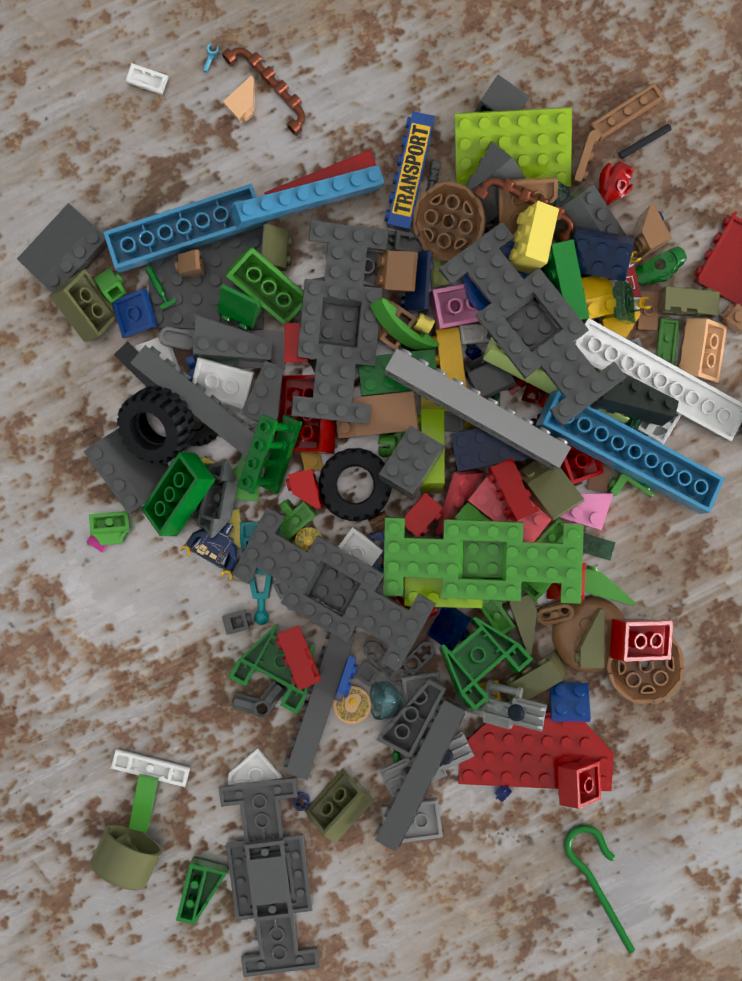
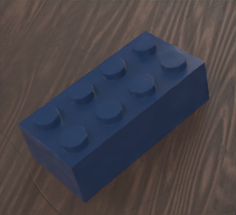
M479 428L449 435L456 472L497 465L511 458L513 461L531 458Z

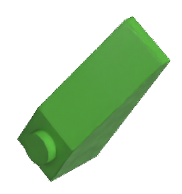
M587 566L585 570V593L632 606L635 605V602L607 576L598 572L599 568Z

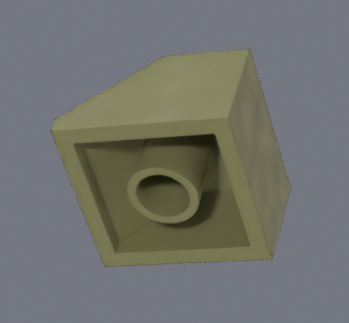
M264 224L262 256L280 271H287V266H291V254H288V248L292 247L293 236L289 235V230L269 224Z

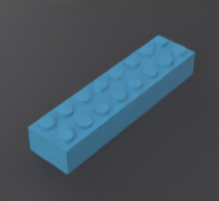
M252 183L104 231L103 233L115 269L121 273L264 226L265 221L237 229L230 211L235 203L256 198Z

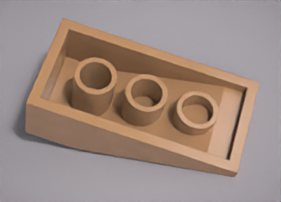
M415 392L352 398V403L371 405L369 424L336 421L338 438L342 439L406 432L410 426L418 430Z

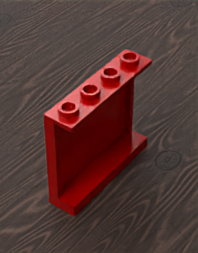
M735 211L730 216L727 215L721 225L724 227L721 232L718 231L712 240L714 245L712 249L708 248L703 258L705 261L702 266L699 265L694 273L696 278L693 282L704 288H712L715 292H720V297L735 305L739 304L742 306V219L736 216L738 212Z

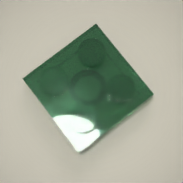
M623 280L615 281V287H613V297L616 299L617 305L614 307L615 318L625 324H636L633 285Z

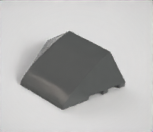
M490 141L484 157H481L479 166L465 186L474 191L477 185L481 186L489 178L504 180L506 177L512 180L526 179L514 159L494 142ZM497 186L489 187L488 191L491 193L487 200L478 196L484 208L486 224L498 219Z
M228 461L205 465L216 480L190 517L197 522L199 528H203L208 532L207 535L210 538H214L231 520L238 480Z

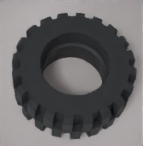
M161 386L145 387L124 401L118 411V433L123 438V444L129 447L128 450L131 453H135L137 458L145 459V462L162 464L171 461L178 452L184 451L191 444L192 437L195 434V429L193 428L195 422L191 417L193 415L191 409L187 408L188 404L185 400L182 401L179 398V394L176 392L172 393V390L166 387L163 389ZM146 412L154 415L161 421L165 428L166 437L157 434L150 427Z
M348 448L335 453V455L329 458L324 467H322L318 480L319 494L327 509L338 518L348 521H363L378 514L387 504L392 487L379 480V473L385 465L383 460L373 452L362 448ZM349 467L364 468L373 479L371 495L359 503L346 501L341 497L337 489V481L340 474Z

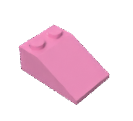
M464 284L429 292L436 330L479 322L476 314L480 311L473 308L469 303Z

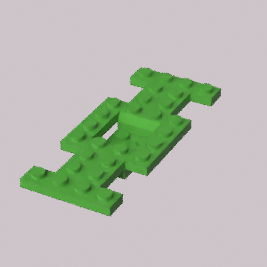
M385 517L383 595L403 596L404 577L442 578V598L521 601L522 582L561 583V603L581 604L584 524L563 523V543L523 541L524 522L444 519L443 538L405 537V518ZM463 577L502 578V580H500V579H475V578H463Z

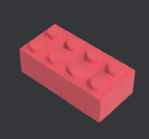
M486 475L467 501L492 521H511L510 519L507 520L504 515L503 509L505 507L503 502H499L496 497L495 491L497 489L495 484H491ZM538 508V512L517 521L524 522L523 541L534 542L552 520L541 509Z

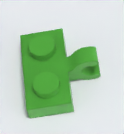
M289 499L284 500L279 504V507L287 516L284 518L279 529L289 540L318 515L305 501L294 509Z

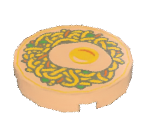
M351 685L347 698L343 697L341 702L334 700V712L345 723H360L370 713V696L363 688Z

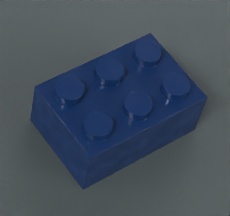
M577 226L574 244L580 273L625 282L635 238Z

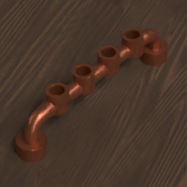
M239 47L233 50L227 48L221 53L223 59L230 66L237 62L236 56L241 55L245 57L250 66L260 73L263 80L273 87L275 93L281 96L286 101L288 107L297 113V120L291 119L286 124L288 129L297 136L302 131L301 126L305 121V112L300 106L302 103L301 99L296 94L291 96L287 92L289 89L288 85L283 80L278 82L274 78L276 75L275 71L270 66L265 68L261 64L263 59L257 52L252 54L247 49Z
M506 177L504 181L498 178H489L481 186L477 185L473 191L476 195L487 200L491 193L488 191L489 187L497 186L530 205L537 201L546 204L550 202L542 196H539L538 199L532 197L533 192L523 186L519 190L514 187L516 183ZM556 205L555 207L559 208L557 220L566 224V230H561L557 237L562 241L574 240L572 236L574 231L572 219L565 214L566 210Z

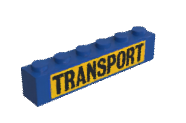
M413 111L412 116L407 117L405 128L408 129L407 136L403 135L401 147H404V152L399 154L397 162L400 170L399 173L394 175L393 184L396 185L395 192L391 191L389 203H392L391 210L386 211L384 220L388 222L387 228L410 232L435 120L433 115Z

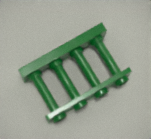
M261 414L242 470L238 488L254 494L257 485H260L273 493L280 492L303 423L302 421L289 415H283L281 423H278L277 420ZM275 431H278L275 441H272ZM269 449H272L269 459H266ZM263 467H266L263 477H260Z

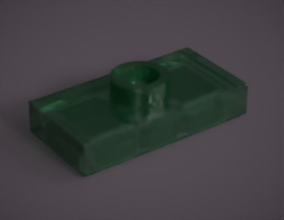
M584 533L583 553L610 561L616 542Z

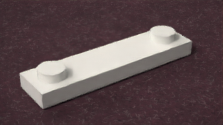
M120 749L115 750L111 769L138 776L139 774L157 777L159 778L158 781L186 787L191 768Z

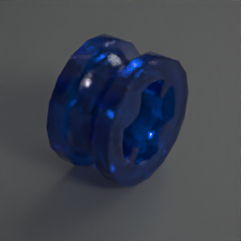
M299 792L298 797L293 798V806L298 811H304L310 805V797L305 792ZM299 797H302L303 800L307 801V803L304 802V806H301L300 803H296V800L298 801Z

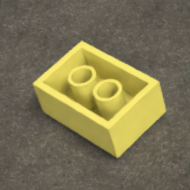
M537 201L519 214L517 224L519 225L513 240L515 243L509 254L510 263L516 270L530 275L538 268L547 264L559 208Z

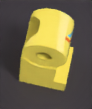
M423 313L417 314V320L411 329L418 335L423 333L429 334L435 320Z

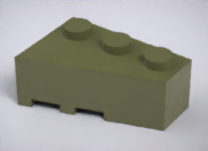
M666 286L659 291L658 315L714 318L719 315L720 292H715L712 288L697 290L692 287L678 288Z
M554 650L533 665L523 668L520 671L521 673L516 676H509L504 680V685L514 688L522 687V698L529 700L563 681L568 668L557 651ZM506 694L510 701L515 697L514 695Z

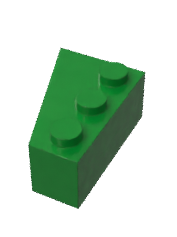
M192 858L176 921L192 925L196 924L228 873L229 866Z

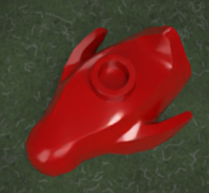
M619 161L615 162L612 168L609 162L602 169L599 177L598 192L607 206L627 195L632 189L633 184L628 185L634 172L632 166Z

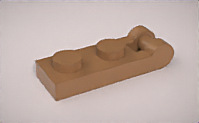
M592 130L586 138L572 180L573 185L579 186L587 178L589 171L586 170L588 163L591 164L595 153L592 152V148L600 138V133L597 130Z

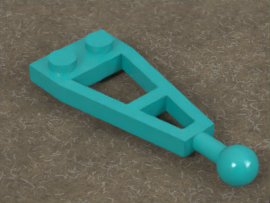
M240 522L242 552H244L259 522ZM258 568L255 574H266L264 592L258 591L255 575L249 584L252 598L257 599L258 611L254 614V620L257 624L264 625L269 620V614L265 611V599L270 598L273 576Z

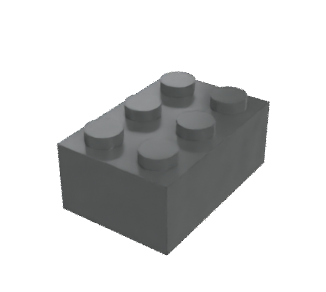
M410 426L380 471L379 480L413 500L443 453L444 445Z

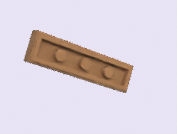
M654 82L591 123L590 127L592 130L599 131V141H602L665 98Z

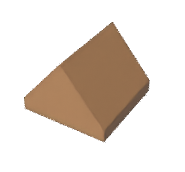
M381 511L368 519L374 534L385 529V517H387L385 511Z

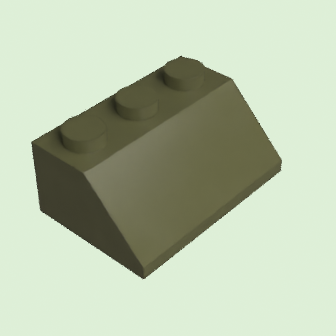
M82 269L66 280L49 295L84 342L98 338L116 319L112 304L86 269Z
M342 769L306 808L305 813L323 836L337 842L375 799L345 769Z

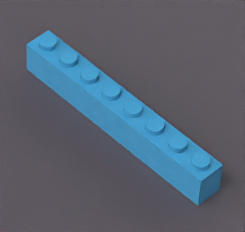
M379 165L237 202L230 211L236 228L239 229L375 192L385 182Z

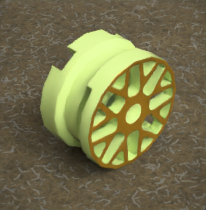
M306 527L297 533L295 543L309 551L316 536H321V533L315 528Z

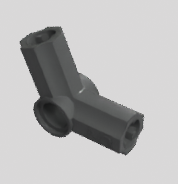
M273 680L260 698L237 692L232 709L254 714L259 718L267 717L287 689L279 682ZM258 704H266L268 710L260 712Z

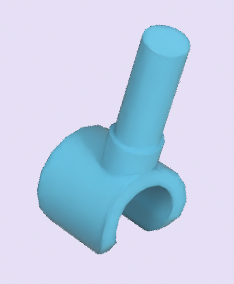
M212 43L207 46L208 57L203 68L204 72L208 71L213 58L219 55L218 46L216 51H211Z

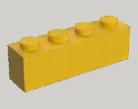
M459 327L436 330L435 336H432L439 343V346L436 348L437 355H435L436 366H439V369L447 373L446 377L452 380L453 378L459 379L464 383L463 386L466 387Z

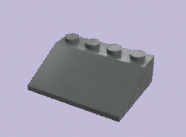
M585 183L558 204V206L566 210L565 214L574 223L573 237L575 236L577 226L626 236L594 184ZM559 220L556 221L553 234L555 243L563 242L557 236L561 230H566V224ZM580 273L581 278L591 276L588 274Z
M68 203L23 251L17 260L45 287L53 292L59 285L82 269H87L107 247L105 236Z
M117 429L90 446L84 453L127 513L133 514L144 506L169 466L166 462L155 464V462L149 463L145 462V459L137 458V455L131 453L128 450L129 447L123 444V438L119 436Z

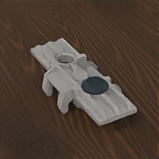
M489 679L486 689L482 688L489 696V699L484 707H479L473 712L462 702L456 692L454 702L468 709V713L483 717L484 723L512 729L514 724L540 732L543 731L547 704L522 698V687L514 688L494 683L493 680ZM494 690L514 695L515 697L510 702L497 700V696L492 693Z
M463 731L454 736L432 782L447 776L446 770L474 757ZM418 745L414 753L419 752L420 747ZM404 755V759L379 770L390 795L394 794L397 788L401 789L404 769L412 766L409 764L411 758Z

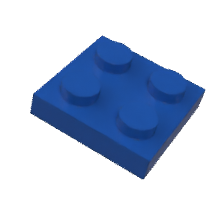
M141 289L112 303L122 338L131 337L157 326L147 289Z
M348 656L334 700L341 702L343 697L347 698L352 683L349 682V679L353 680L358 666L354 664L355 657Z
M559 682L549 688L551 721L590 722L588 683Z

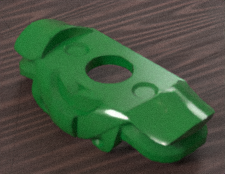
M679 246L669 249L637 267L635 271L638 284L645 286L650 283L655 284L669 280L687 260L684 249ZM657 260L665 262L666 267L663 270L655 268L654 264Z

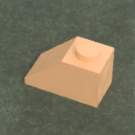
M252 76L223 101L225 108L240 124L243 121H248L253 116L256 84Z

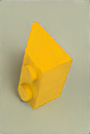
M593 275L581 278L589 319L619 312L617 293L607 278Z

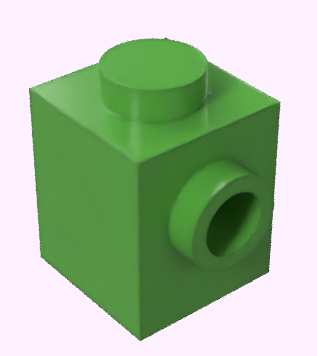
M108 268L94 278L110 303H113L127 293L122 285L124 280L118 272L114 274L111 268Z

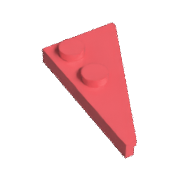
M471 470L453 473L442 509L443 515L439 519L435 533L444 536V519H453L458 514L482 478L483 472Z

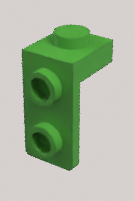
M619 473L616 478L613 477L607 486L609 487L607 492L613 494V496L618 495L626 482L646 496H654L651 488L644 484H639L633 478L623 473Z

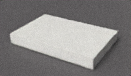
M198 357L192 383L195 385L198 382L206 389L205 394L209 397L213 394L221 401V404L243 409L249 397L255 372Z

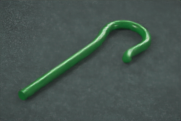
M591 825L576 826L568 832L564 840L566 856L585 875L628 953H632L635 951L634 946L596 878L589 868L573 853L572 841L580 833H590L597 839L600 850L605 858L614 861L615 855L609 851L604 836L597 828Z

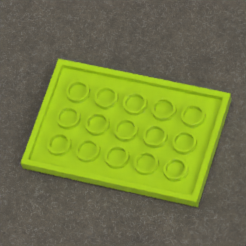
M572 107L454 113L457 183L467 184L469 178L479 166L481 157H484L490 141H492L514 159L526 178L556 176L558 178V187L571 186Z

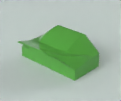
M127 511L89 514L90 534L96 537L100 545L122 544L126 533L130 531Z

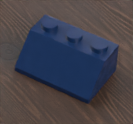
M431 250L418 251L415 291L407 292L405 296H401V307L411 314H427Z

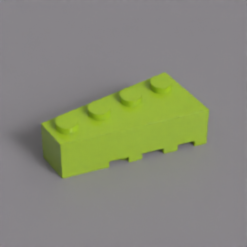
M421 408V414L417 415L420 431L444 445V409ZM445 447L440 458L420 487V493H443L445 484Z
M405 577V606H412L417 595L421 594L435 602V607H483L484 600L442 598V578Z

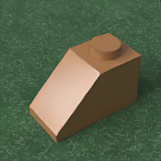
M199 249L178 254V260H175L176 272H179L181 277L205 276L204 258Z

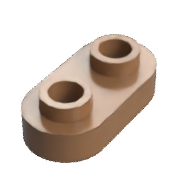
M561 601L543 605L537 610V620L542 625H552L571 620L574 616L575 607L572 603H561Z

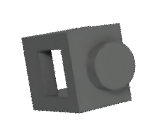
M246 609L222 616L226 635L250 629V624H253L251 614L247 613ZM236 618H241L242 624H237L235 622Z

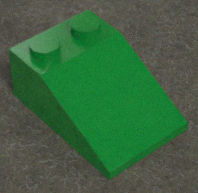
M222 284L217 312L221 314L220 318L227 322L233 320L238 323V327L246 331L249 328L254 330L264 310L260 302Z

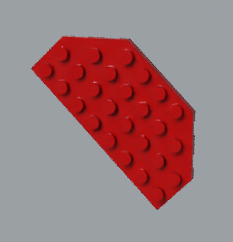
M546 711L542 732L514 724L512 729L483 723L467 739L474 757L459 763L458 784L559 789L558 766L569 762L600 761L601 791H612L614 753L586 722L551 721L550 711Z

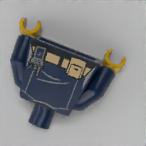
M227 523L214 538H210L207 535L208 532L201 528L192 533L186 544L180 548V551L186 548L188 550L186 556L194 552L223 570L221 577L228 573L230 575L229 580H231L237 562V545L234 543L235 540L228 535L234 526Z

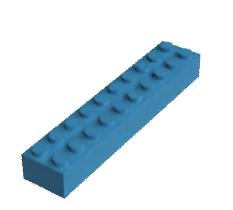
M558 389L550 393L535 427L538 429L543 427L549 430L551 436L565 439L568 441V445L698 514L711 512L724 482V477L607 414L592 409V406H588L565 425L561 426L550 412V409L565 399V397Z

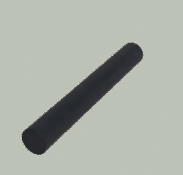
M666 124L618 153L619 157L624 159L671 131V126Z

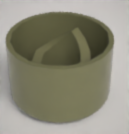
M110 824L106 826L90 861L91 868L101 879L114 886L127 890H140L147 885L162 854V848L155 840L140 831L128 829L129 827L124 825Z

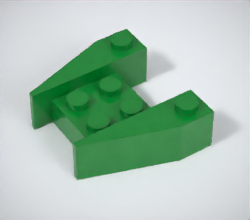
M477 617L470 620L476 630L450 652L444 644L439 647L458 697L471 712L477 710L489 699V696L477 682L503 660L515 674L533 660L521 644Z
M275 624L237 660L229 678L246 687L255 670L288 687L280 705L297 714L306 698L308 687L299 690L297 685L294 686L290 676L292 671L290 667H286L283 660L285 656L283 649L279 650L275 641L278 636L274 634L279 624ZM314 643L310 647V652L312 656L314 655L315 650Z

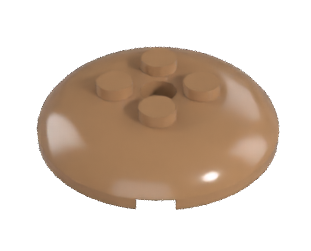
M457 182L435 184V186L421 195L415 206L413 214L415 236H418L424 251L431 250L432 257L449 261L484 235L486 219L482 203L478 196L463 184ZM450 217H452L454 222L452 226L449 223Z
M584 596V602H581V604L572 603L575 607V612L571 620L553 624L552 640L558 655L568 666L581 672H600L607 669L612 619H625L620 609L610 601L596 596ZM603 608L604 668H580L577 666L578 663L574 661V653L578 651V645L596 609Z
M673 637L671 660H649V666L646 669H641V661H620L610 658L609 651L607 659L609 679L614 688L626 699L639 704L657 703L671 696L679 687L685 671L684 655Z

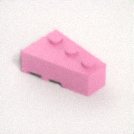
M581 494L584 502L559 517L574 523L584 524V526L596 530H602L613 494Z

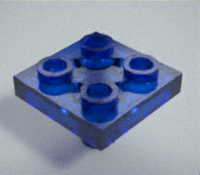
M442 607L427 635L439 644H444L448 650L452 651L459 639L465 640L467 638L462 634L469 636V630L466 627L472 618L456 607Z

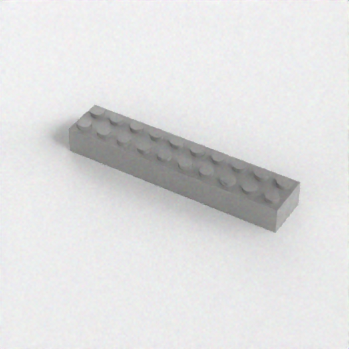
M403 348L401 351L396 349L385 368L384 375L552 470L560 468L571 449L567 445L568 441L561 437H557V439L552 437L549 430L543 427L538 429L533 426L531 420L525 417L521 419L515 416L516 412L506 407L503 409L499 407V403L489 397L488 399L480 396L482 393L474 388L469 390L463 386L464 383L459 379L453 378L452 380L446 377L447 373L443 370L430 368L427 361L421 358L416 360L411 357L412 353Z

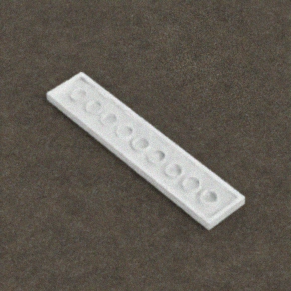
M589 318L585 319L583 323L589 331L574 343L594 368L602 371L612 362H615L623 373L678 400L677 413L728 441L733 440L742 422L741 402Z

